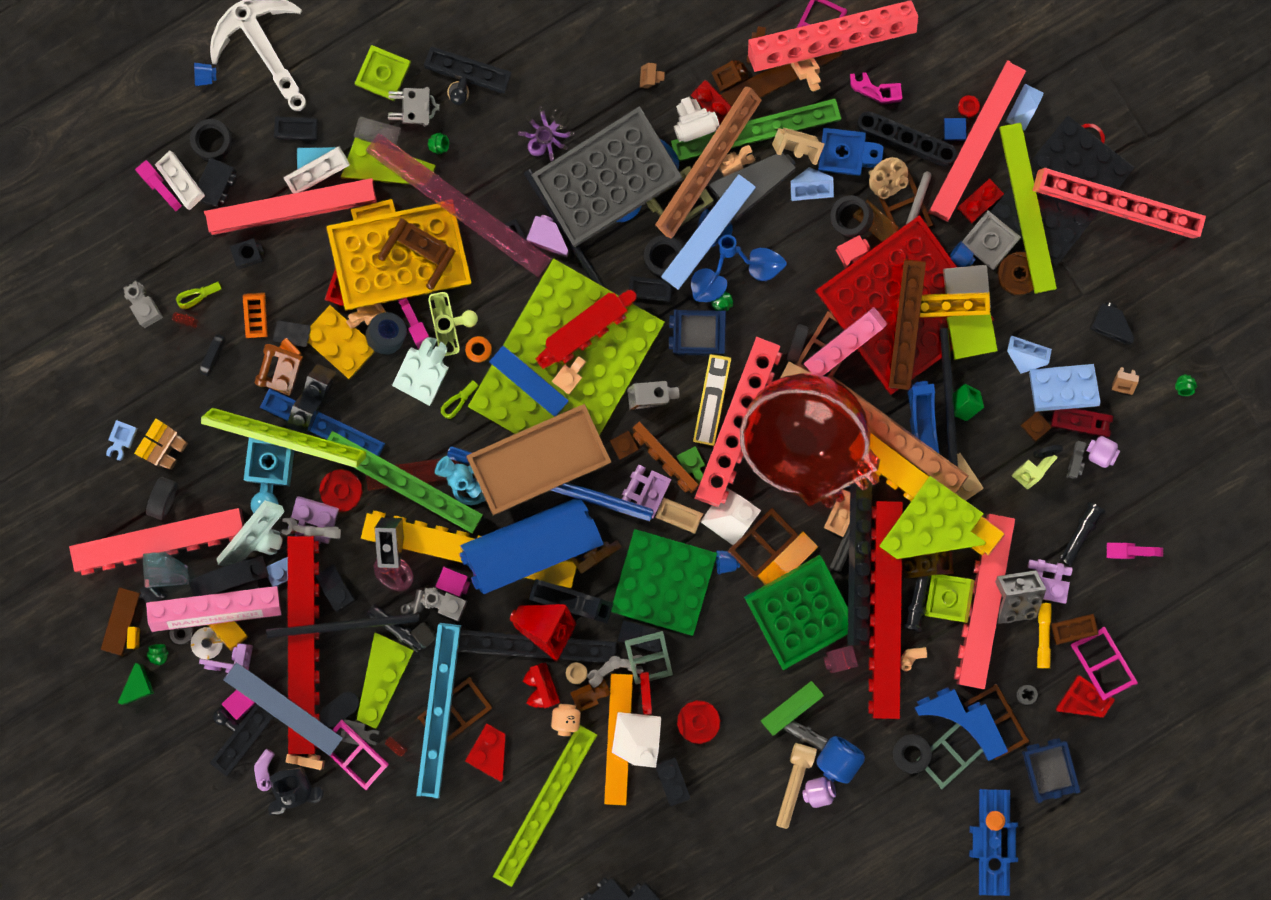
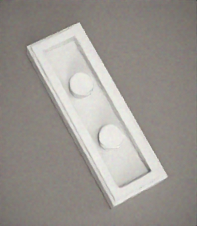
M340 146L288 174L284 177V180L293 194L303 192L346 168L350 163Z
M172 151L166 153L155 164L187 209L191 210L205 196Z

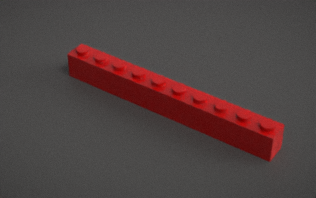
M876 501L875 506H872V519H875L874 528H871V541H874V549H871V562H874V571H871L870 584H874V592H870V605H873V614H870V627H873V636H869V649H873V657H869V670H872V679L868 681V691L872 692V701H868V714H872V718L900 719L902 559H896L879 546L901 517L903 502Z
M288 536V627L315 624V618H319V605H315V597H319V584H315V575H319V562H315V553H319V540H315V536ZM319 633L288 636V699L320 721V714H316V705H320V693L316 692V684L320 682L319 670L315 671V662H319L320 658L319 649H315V640H319ZM288 726V754H315L316 749L319 748Z

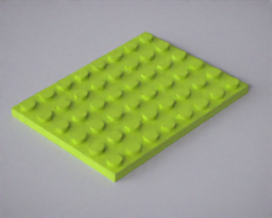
M553 258L503 346L569 400L558 415L585 404L600 436L665 322L632 304L627 308L628 313L625 315L627 319L619 325L612 324L608 327L610 331L601 338L596 336L591 340L592 345L584 351L581 349L573 353L575 357L568 363L564 364V362H561L559 364L557 362L542 369L535 358L546 348V339L607 293H613ZM579 356L586 361L585 365L578 372L582 379L569 395L552 381L564 365L571 368ZM491 365L468 405L469 408L514 434L554 417L493 365Z

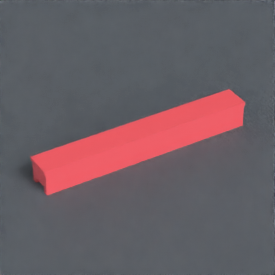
M1007 60L928 214L948 222L1026 70Z
M371 178L204 211V214L206 215L209 233L211 232V235L374 204L377 203L374 189L375 183Z

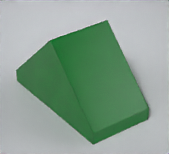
M135 663L118 701L119 704H128L154 693L143 664Z

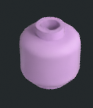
M1103 436L1098 437L1096 441L1091 440L1086 450L1090 452L1089 460L1104 468H1107L1109 465L1113 466L1120 453L1118 444Z
M825 777L807 781L805 790L802 791L805 802H809L814 808L830 805L834 797H836L833 782Z

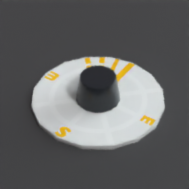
M201 628L191 638L192 651L201 659L214 658L222 649L223 642L211 628Z

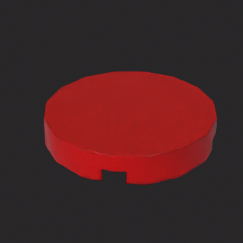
M344 469L334 470L326 474L319 488L323 503L339 508L338 512L349 511L356 507L363 493L362 483L359 478L351 471Z
M642 672L640 674L643 714L652 715L649 672Z
M693 701L681 709L678 715L677 726L679 732L686 740L702 744L716 736L720 728V717L718 711L711 704L705 701Z

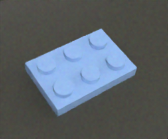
M1094 364L1030 369L1029 376L1035 412L1100 406Z

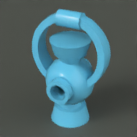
M444 456L437 463L435 474L447 477V482L459 502L466 505H475L485 501L476 478H473L474 473L470 466L464 464L454 465L448 456ZM466 489L471 498L463 497L457 490Z

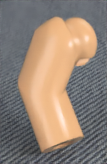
M926 647L905 650L901 656L900 668L903 671H909L915 659L927 658Z

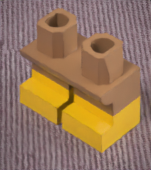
M155 419L146 436L160 443L163 447L144 437L134 454L158 467L162 466L172 470L177 460L168 454L172 448L182 453L188 443L180 437L181 434L160 420Z

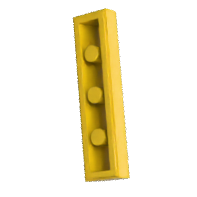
M990 292L922 295L919 317L990 315Z

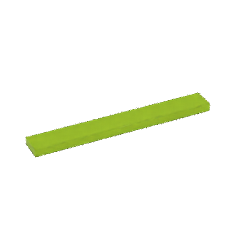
M1016 123L1001 126L999 129L1034 293L1056 290L1057 287L1037 194L1035 191H1032L1034 180L1022 124Z
M211 408L201 417V424L352 467L357 468L366 459V451L215 408Z
M581 725L579 730L573 733L493 877L510 887L513 886L597 734Z

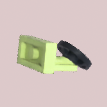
M1062 445L1049 446L1034 451V458L1043 459L1036 467L1030 460H1027L1012 474V477L1028 490L1044 476L1048 468L1057 459L1056 454L1063 451Z

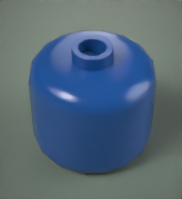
M833 736L828 740L817 757L816 762L827 779L847 784L857 774L865 761V756L852 743L841 737Z

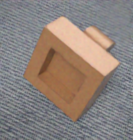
M647 63L641 66L640 88L648 89L654 86L655 83L664 81L665 72L656 71V64Z
M1121 367L1112 383V390L1133 395L1139 381V376L1136 375L1135 370H1132L1131 373L1123 372L1124 368Z

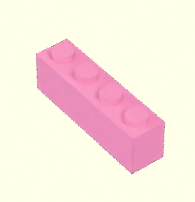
M873 307L811 356L804 365L817 380L881 331L887 325V322Z

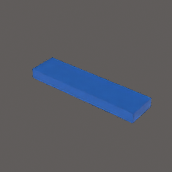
M502 346L489 361L554 417L569 402V400L506 347Z

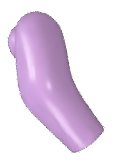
M267 748L254 766L257 787L261 791H268L271 788L268 767L275 753Z

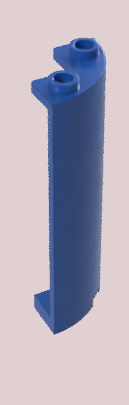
M574 498L460 545L462 552L459 555L464 565L467 564L472 569L474 577H471L475 589H479L483 594H486L604 544L594 520L589 517L587 507L582 500Z

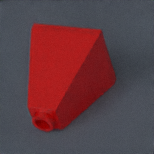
M564 604L518 606L517 610H513L510 616V621L517 630L556 661H558L576 626L574 618L568 607Z

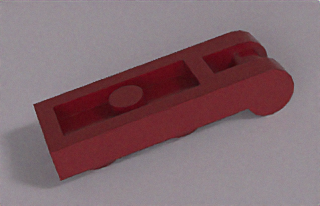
M1075 408L1053 410L1051 427L1110 438L1111 431L1109 428L1110 423H1113L1114 416ZM1097 420L1102 421L1101 428H1095Z

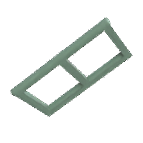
M663 631L625 641L635 684L641 683L635 665L660 658H665L667 670L649 675V681L673 675ZM660 638L663 652L633 659L631 645Z
M958 723L931 746V752L942 743L962 766L944 782L928 766L925 769L941 789L948 785L983 752L980 748L964 762L945 741L946 738L961 726Z

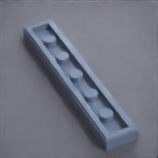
M237 662L223 679L329 756L343 739Z

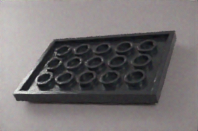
M1068 115L1030 162L1034 183L1038 170L1047 168L1114 189H1118L1135 168ZM1011 185L991 210V213L1021 237L1019 240L1023 242ZM1036 192L1051 264L1053 267H1056L1100 211Z

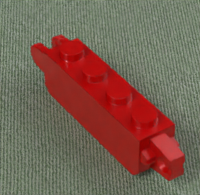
M629 289L618 297L615 293H607L546 339V348L535 358L542 369H545L557 362L559 364L561 362H564V364L568 363L575 357L573 353L581 349L584 351L592 345L591 340L596 336L601 338L610 331L608 327L612 324L619 325L627 319L625 316L628 313L627 308L636 301V293Z

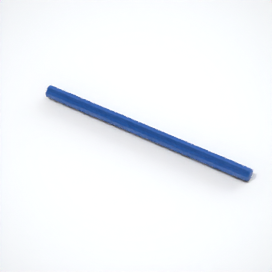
M455 447L449 448L447 456L451 460L470 465L466 456L471 454V452ZM565 483L551 490L647 521L652 519L654 512L651 508L571 483Z

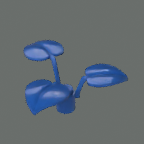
M705 209L701 214L698 227L710 213L708 209ZM729 223L712 245L713 247L718 243L721 254L717 271L714 273L711 269H700L695 272L691 279L693 299L699 302H711L720 298L725 293L727 280L718 275L720 274L724 258H731L736 252H738L745 263L750 264V275L760 281L774 278L786 267L787 262L778 253L766 248L752 250L750 260L747 259L741 248L736 246V239L732 236V225Z

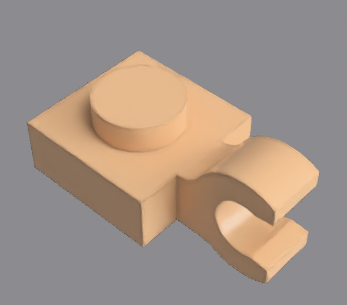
M814 58L791 63L799 79H807L812 92L820 89L818 83L821 80L817 75L820 73V67Z
M749 145L744 146L738 155L733 152L725 156L718 167L724 177L743 169V165L755 161L752 154L746 156L753 152Z
M380 303L356 308L357 312L348 315L349 320L346 322L350 329L358 326L362 321H365L368 326L372 318L386 311Z
M578 356L571 368L564 365L552 382L570 395L582 379L578 372L585 365L586 361Z

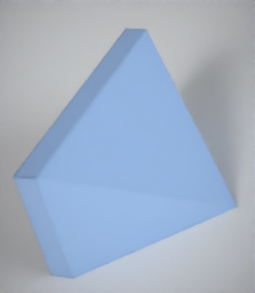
M1024 84L1005 122L1009 124L1021 123L1022 129L1025 131L1044 93Z
M808 167L790 181L791 201L834 197L833 177Z
M1011 336L1007 352L1020 374L1030 371V369H1037L1048 365L1052 349Z

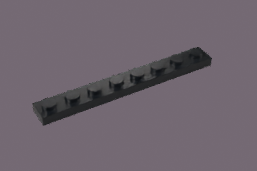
M851 472L848 645H869L872 520L871 472Z

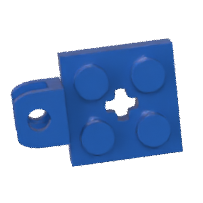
M823 128L822 143H825L820 155L818 171L861 176L862 167L875 168L882 161L883 146L877 143L865 142L866 133ZM840 147H845V151H848V154L844 155V157H839V154L836 153V150H840ZM871 154H876L877 157H876V158H873V157H871L870 155H871Z

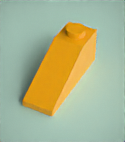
M802 532L757 577L765 585L797 568L818 546Z

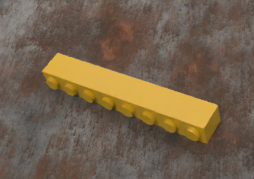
M866 429L850 449L854 453L851 456L860 464L865 462L871 466L868 470L877 477L883 475L887 478L886 483L894 490L900 488L904 491L903 496L910 502L929 478V476ZM981 517L971 532L984 540L986 544L972 547V549L982 556L984 553L989 556L1004 537V533Z

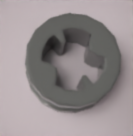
M1031 685L1021 686L1017 691V699L1022 704H1033L1038 697L1037 690ZM1024 689L1032 691L1033 696H1030L1031 700L1023 699Z

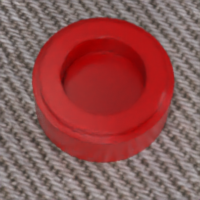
M964 96L958 103L959 113L966 118L974 117L980 109V103L974 96Z

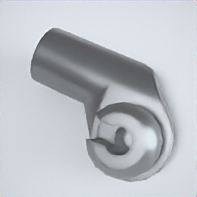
M417 590L415 600L404 604L401 607V613L406 615L422 612L424 605L420 600L425 592Z

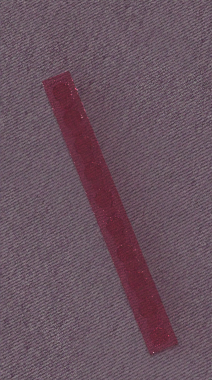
M380 133L366 149L367 153L535 276L539 277L551 262L550 257Z

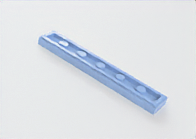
M738 174L661 278L679 290L756 187Z

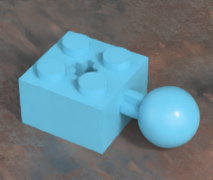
M249 437L244 481L261 483L260 492L255 494L251 500V510L255 513L265 500L278 504L276 496L272 494L273 485L290 487L294 450ZM270 457L274 460V464L271 467L265 464V461L269 460Z

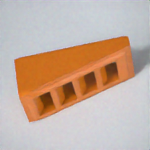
M265 293L244 294L243 306L246 338L268 337ZM260 300V304L249 305V301ZM249 309H261V313H249ZM250 318H262V321L250 322ZM262 326V330L250 331V327Z

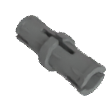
M794 720L783 729L799 738L802 743L806 742L822 751L828 740L812 731L811 727H805Z

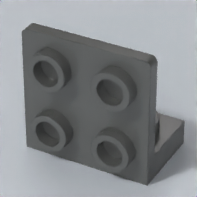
M1037 570L997 576L995 583L1003 597L997 623H1011L1036 618L1046 592V588Z

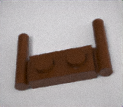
M400 218L380 251L378 259L385 261L398 241L400 244L438 265L426 284L429 290H433L456 250Z

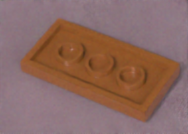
M638 422L633 427V437L641 446L645 443L649 448V455L655 461L660 459L664 464L662 467L670 477L675 475L678 479V486L685 493L689 490L692 494L698 488L697 482L654 436Z

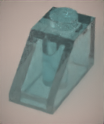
M165 552L143 554L145 587L189 584L188 566Z

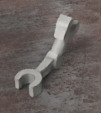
M292 517L283 518L282 521L289 524V529H282L281 531L285 535L293 534L296 531L304 533L305 536L340 538L341 529H338V527L297 525V521Z
M636 655V656H633V659L639 658V657H643V656H642V655ZM612 656L598 671L592 670L587 674V677L590 679L589 683L594 688L597 687L607 673L619 667L627 668L628 671L632 672L629 659H620V657ZM635 665L637 674H641L644 671L642 666Z

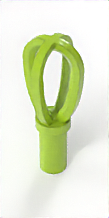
M216 282L204 288L184 291L178 294L176 302L181 309H188L199 303L207 295L221 290L220 284ZM200 293L197 298L185 304L180 302L181 299Z
M472 380L462 391L446 401L441 407V414L447 419L453 418L462 408L465 400L476 390L478 384ZM461 398L460 403L454 409V411L450 414H446L445 409L452 402Z

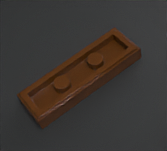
M119 587L101 650L123 656L127 643L128 627L132 626L141 593Z

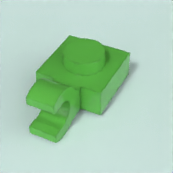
M695 446L676 457L683 469L688 474H693L699 486L703 477L700 469L705 464Z

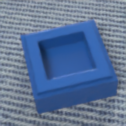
M944 118V141H965L966 118Z

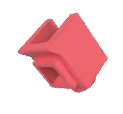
M859 235L838 246L836 252L844 267L847 268L849 263H854L871 249L867 240H862Z

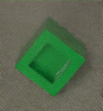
M964 384L953 393L954 414L964 421H968L984 408L981 392L967 384Z

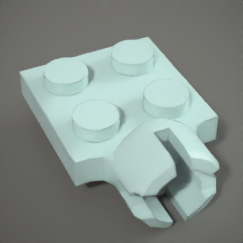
M427 337L422 342L419 350L412 347L409 349L392 385L429 406L432 404L449 367L443 364V358L447 352L446 345L440 342L439 346L434 348L437 339Z

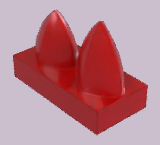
M704 80L691 94L707 112H715L719 125L732 107L707 80Z
M989 179L959 205L958 209L972 224L998 201L1004 193Z
M547 663L530 667V670L524 676L523 683L537 687L538 690L530 695L526 704L532 707H544V709L559 704L560 700Z

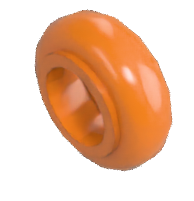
M480 336L471 338L465 348L467 357L473 362L478 363L487 360L492 351L490 342ZM481 343L485 351L482 355H475L472 352V348L475 344Z

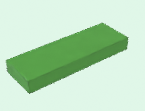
M811 681L763 718L761 722L773 736L824 695Z

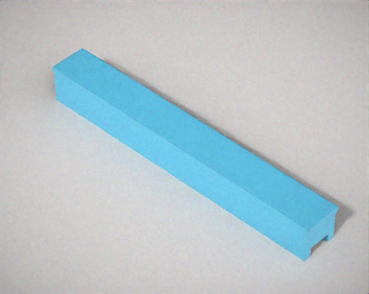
M438 624L417 796L440 798L461 625Z

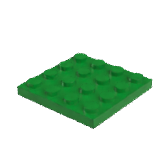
M634 529L611 612L693 636L717 553Z
M820 555L744 597L782 670L787 669L848 634V607Z

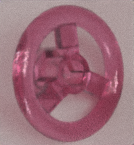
M376 559L374 572L377 579L384 586L395 591H403L412 585V570L403 559H401L399 568H378ZM404 573H406L407 580L405 583L401 579V576ZM383 574L393 578L396 584L388 581Z

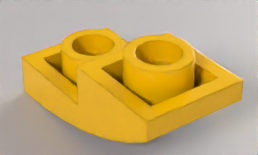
M235 621L208 625L230 651L247 638V635Z

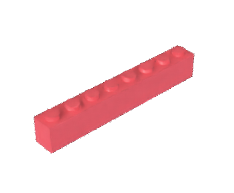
M237 508L69 546L74 572L88 575L95 573L94 569L101 567L103 571L116 568L115 564L123 563L124 566L136 564V559L145 558V561L157 559L158 554L166 553V556L179 554L178 550L187 548V551H194L200 549L199 545L207 543L208 547L220 545V540L229 539V542H231L245 523L242 509Z
M988 514L984 519L1002 531L1004 537L989 556L984 553L983 556H979V561L975 560L973 573H976L969 618L968 623L964 624L962 629V637H965L964 645H960L958 651V658H961L960 667L956 666L954 679L957 680L958 685L985 689L1002 596L995 581L997 576H1002L1006 573L1015 523L1014 518Z

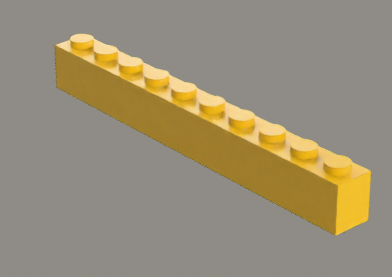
M374 510L372 514L367 513L361 539L376 542L374 527L381 517H385L386 513ZM394 515V518H402L404 541L402 549L462 563L459 555L462 552L460 545L474 540V538L469 537L467 532L457 530L456 534L449 533V528L436 525L435 529L427 527L428 523L415 520V523L411 524L406 522L407 518ZM570 558L524 578L538 579L572 589L577 567Z

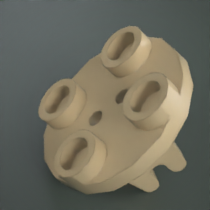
M890 157L882 160L873 170L868 172L871 190L882 199L896 194L899 190L905 188L909 182L907 178L908 168L898 158Z

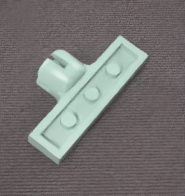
M265 500L217 557L218 565L225 567L244 561L252 551H259L268 555L276 554L277 550L281 548L282 537L279 531L271 528L284 513L283 507Z

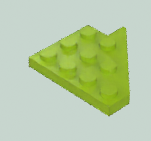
M929 476L879 547L896 559L982 546L986 542L971 531L984 513Z

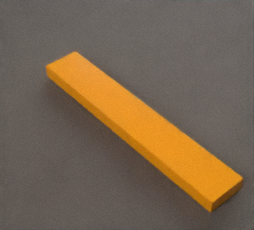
M611 674L604 804L626 805L628 761L613 754L612 747L618 712L631 713L633 675Z

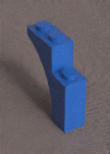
M928 381L917 382L908 391L912 416L910 418L911 432L915 437L939 453L935 422L934 384L928 385Z
M948 687L936 692L938 696L931 700L928 696L917 701L918 706L914 708L919 716L935 715L944 717L965 728L978 742L988 761L1008 752L986 704L980 705V702L968 706L969 711L965 712L955 689L949 690Z

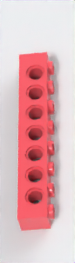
M910 0L749 39L748 57L754 72L916 33L918 14Z
M1047 168L1038 170L1032 190L1189 238L1201 237L1206 216Z
M756 337L694 499L718 508L720 503L725 504L729 494L728 491H725L728 483H733L737 473L733 471L736 463H741L744 452L741 451L743 443L748 444L752 432L748 431L751 423H756L760 413L756 411L759 403L763 405L767 392H764L765 385L771 384L775 374L771 372L774 364L778 365L782 353L779 352V345ZM764 359L767 361L768 367L764 369L759 368L756 361ZM749 380H759L760 387L752 388L749 385ZM748 398L753 402V406L745 408L742 406L741 401ZM736 418H742L745 421L743 428H738L734 425ZM734 438L737 440L738 446L730 448L727 446L726 440ZM720 458H727L730 461V466L727 468L721 467L718 463ZM712 478H720L723 485L719 488L713 487L711 485Z

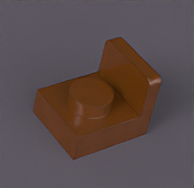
M732 60L711 72L720 91H725L735 84L749 79L746 66L739 60Z

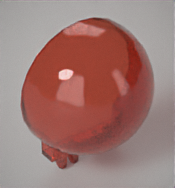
M800 373L787 375L763 388L747 407L740 427V446L745 460L751 469L765 482L779 490L799 495L809 507L819 501L826 505L827 508L833 507L834 501L830 495L839 503L843 502L845 495L841 490L853 483H856L864 491L869 487L864 477H867L874 485L880 482L876 473L879 468L880 459L870 449V426L866 413L855 395L844 385L818 374Z

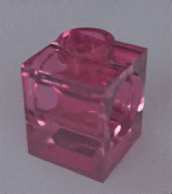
M852 645L826 652L827 657H824L826 669H830L831 673L858 667Z

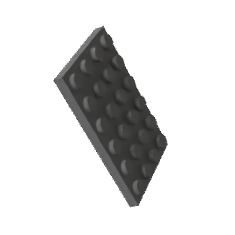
M640 106L532 174L574 247L683 180L682 175Z

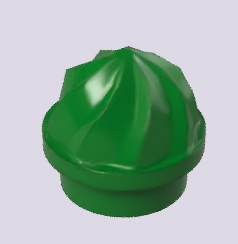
M442 133L431 135L428 139L429 150L436 154L447 152L449 149L447 135Z
M725 291L720 298L711 301V306L716 311L727 312L729 308L733 307L732 297Z
M1186 374L1181 375L1175 384V389L1181 396H1191L1197 388L1195 379L1191 375Z
M155 644L148 647L147 657L151 663L159 666L167 661L169 651L166 650L165 644Z

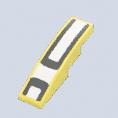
M710 354L693 442L712 446L715 444L731 362L730 357Z

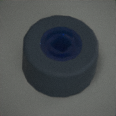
M388 312L377 314L372 318L366 330L368 345L375 352L387 355L395 353L400 349L407 335L404 321L399 316Z

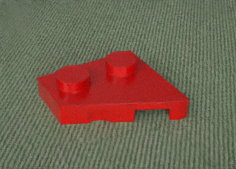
M1077 675L1055 710L1058 712L1104 717L1115 699L1110 697L1103 701L1095 686L1080 675Z

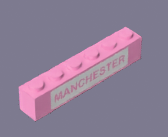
M277 586L146 603L148 625L151 632L282 615Z

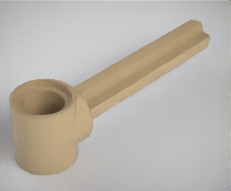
M799 743L794 744L790 761L794 765L776 823L781 828L787 829L789 827L805 770L812 767L816 756V748Z

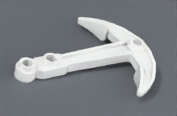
M242 0L236 3L221 17L212 35L210 45L212 64L217 65L223 49L230 41L228 37L241 28L272 73L273 80L284 98L288 99L291 109L294 111L303 110L306 106L304 96L299 93L298 86L288 70L284 69L257 21L259 16L269 12L272 15L282 13L301 14L302 10L288 0ZM241 11L247 12L245 17L239 16ZM285 82H290L289 88H283ZM301 100L302 103L300 106H295L294 102Z

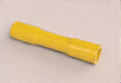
M1042 603L1038 613L1039 647L1037 668H1050L1051 603Z

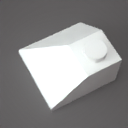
M726 488L725 491H728L729 494L725 504L720 503L719 508L712 505L700 522L734 545L745 534L761 510L740 495Z
M618 712L612 753L633 765L656 768L661 717Z

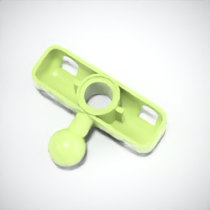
M446 292L431 294L429 296V305L438 346L439 342H443L446 345L449 341L453 345L454 351L446 352L445 356L457 354L460 347L455 326L473 327L478 321V316L474 311L467 310L462 316L453 318L448 294ZM445 297L448 299V306H446ZM431 300L435 302L436 308L432 309ZM441 318H447L450 321L449 329L442 330L439 328L438 322ZM453 339H456V342H457V347H456V348H455L454 340H453Z

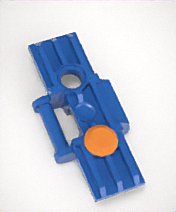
M979 789V826H970V833L973 834V850H969V857L979 858V895L1010 896V863L1018 862V857H1016V827H1018V822H1010V790ZM1003 827L1007 828V857H1001V829ZM992 858H997L1000 861L1001 865L998 870L993 871L989 868L988 864Z

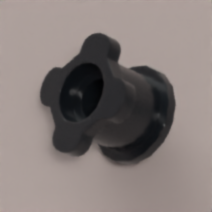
M148 583L139 591L141 593L139 598H143L146 603L163 601L167 598V595L160 593L156 588V583L153 585Z

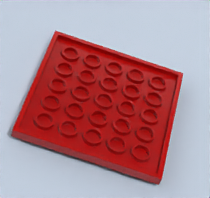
M920 215L815 290L843 330L847 329L873 307L887 322V325L857 350L889 395L898 390L896 388H889L904 259L926 261L922 295L945 294L943 269L957 268ZM950 316L919 317L912 379L942 358L940 328H948L947 317ZM949 333L950 351H952L953 349Z

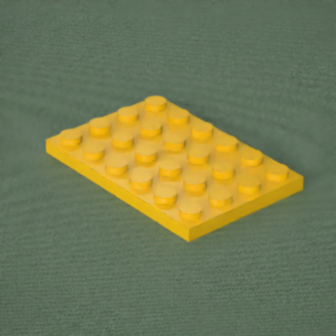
M453 201L326 227L345 311L471 285ZM400 218L456 250L433 290H429L426 284L438 265H435L398 241L385 261L378 259L380 251Z

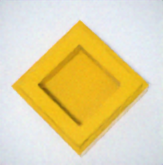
M128 627L127 649H138L140 628Z

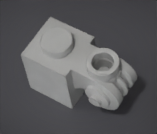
M134 281L133 284L123 288L124 297L133 304L130 308L142 327L146 328L163 318L153 299L149 296L145 297V287L140 282Z
M434 587L425 588V593L420 602L426 608H438V613L460 621L468 601L448 593L443 596Z

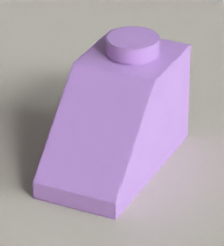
M541 215V217L535 216L527 237V243L568 257V249L556 223L553 222L554 219L545 215Z

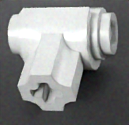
M690 97L681 99V103L676 106L680 117L679 122L674 126V130L679 142L683 141L685 143L716 132V129L720 126L715 112H707L705 108L701 109L696 99H690Z

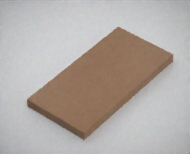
M585 404L466 456L493 516L611 463Z

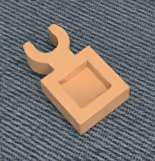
M287 754L285 761L286 763L319 770L324 769L325 760H320L321 756L316 754H308L307 757Z

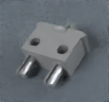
M428 87L424 89L403 88L402 91H389L388 94L393 95H388V98L402 99V113L389 112L388 116L402 117H388V120H402V124H423L425 127L429 124V119L434 117L435 111L439 110V104H436L435 98L429 95L430 89ZM408 93H413L414 98H409ZM429 98L432 99V104L435 106V108L432 110V114H431L430 116H429ZM408 114L413 115V120L408 118Z

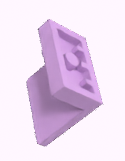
M238 643L232 652V660H235L234 664L237 662L249 670L253 645ZM200 659L199 664L205 665L204 669L221 671L222 667L226 668V673L234 665L207 659Z

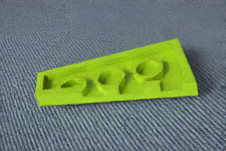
M355 138L347 159L350 165L344 168L341 178L359 180L372 178L373 181L384 183L392 182L429 186L436 166Z
M376 632L374 633L357 716L358 721L375 729L378 728L414 650Z

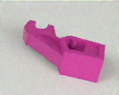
M862 73L863 80L860 82L856 81L855 74H850V85L855 92H859L881 105L902 101L901 83L880 84L879 87L872 85L867 73ZM880 90H889L890 98H883Z
M147 160L135 169L152 190L155 188L175 211L182 207L162 183L164 179Z
M399 299L398 301L411 326L408 329L419 350L422 342L429 335L423 323L418 322L408 299Z
M1107 543V558L1135 559V556L1163 557V548L1135 547L1134 543Z

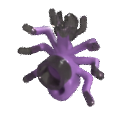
M541 106L539 110L544 126H538L530 116H527L526 119L537 129L536 133L529 134L519 131L518 135L533 138L528 143V150L531 155L541 156L548 147L550 161H554L552 142L564 150H567L568 147L561 144L553 136L567 138L574 136L575 133L556 132V130L561 128H568L572 123L569 121L564 125L567 121V115L561 118L563 112H559L555 116L557 109L551 114V125L548 126L543 107Z

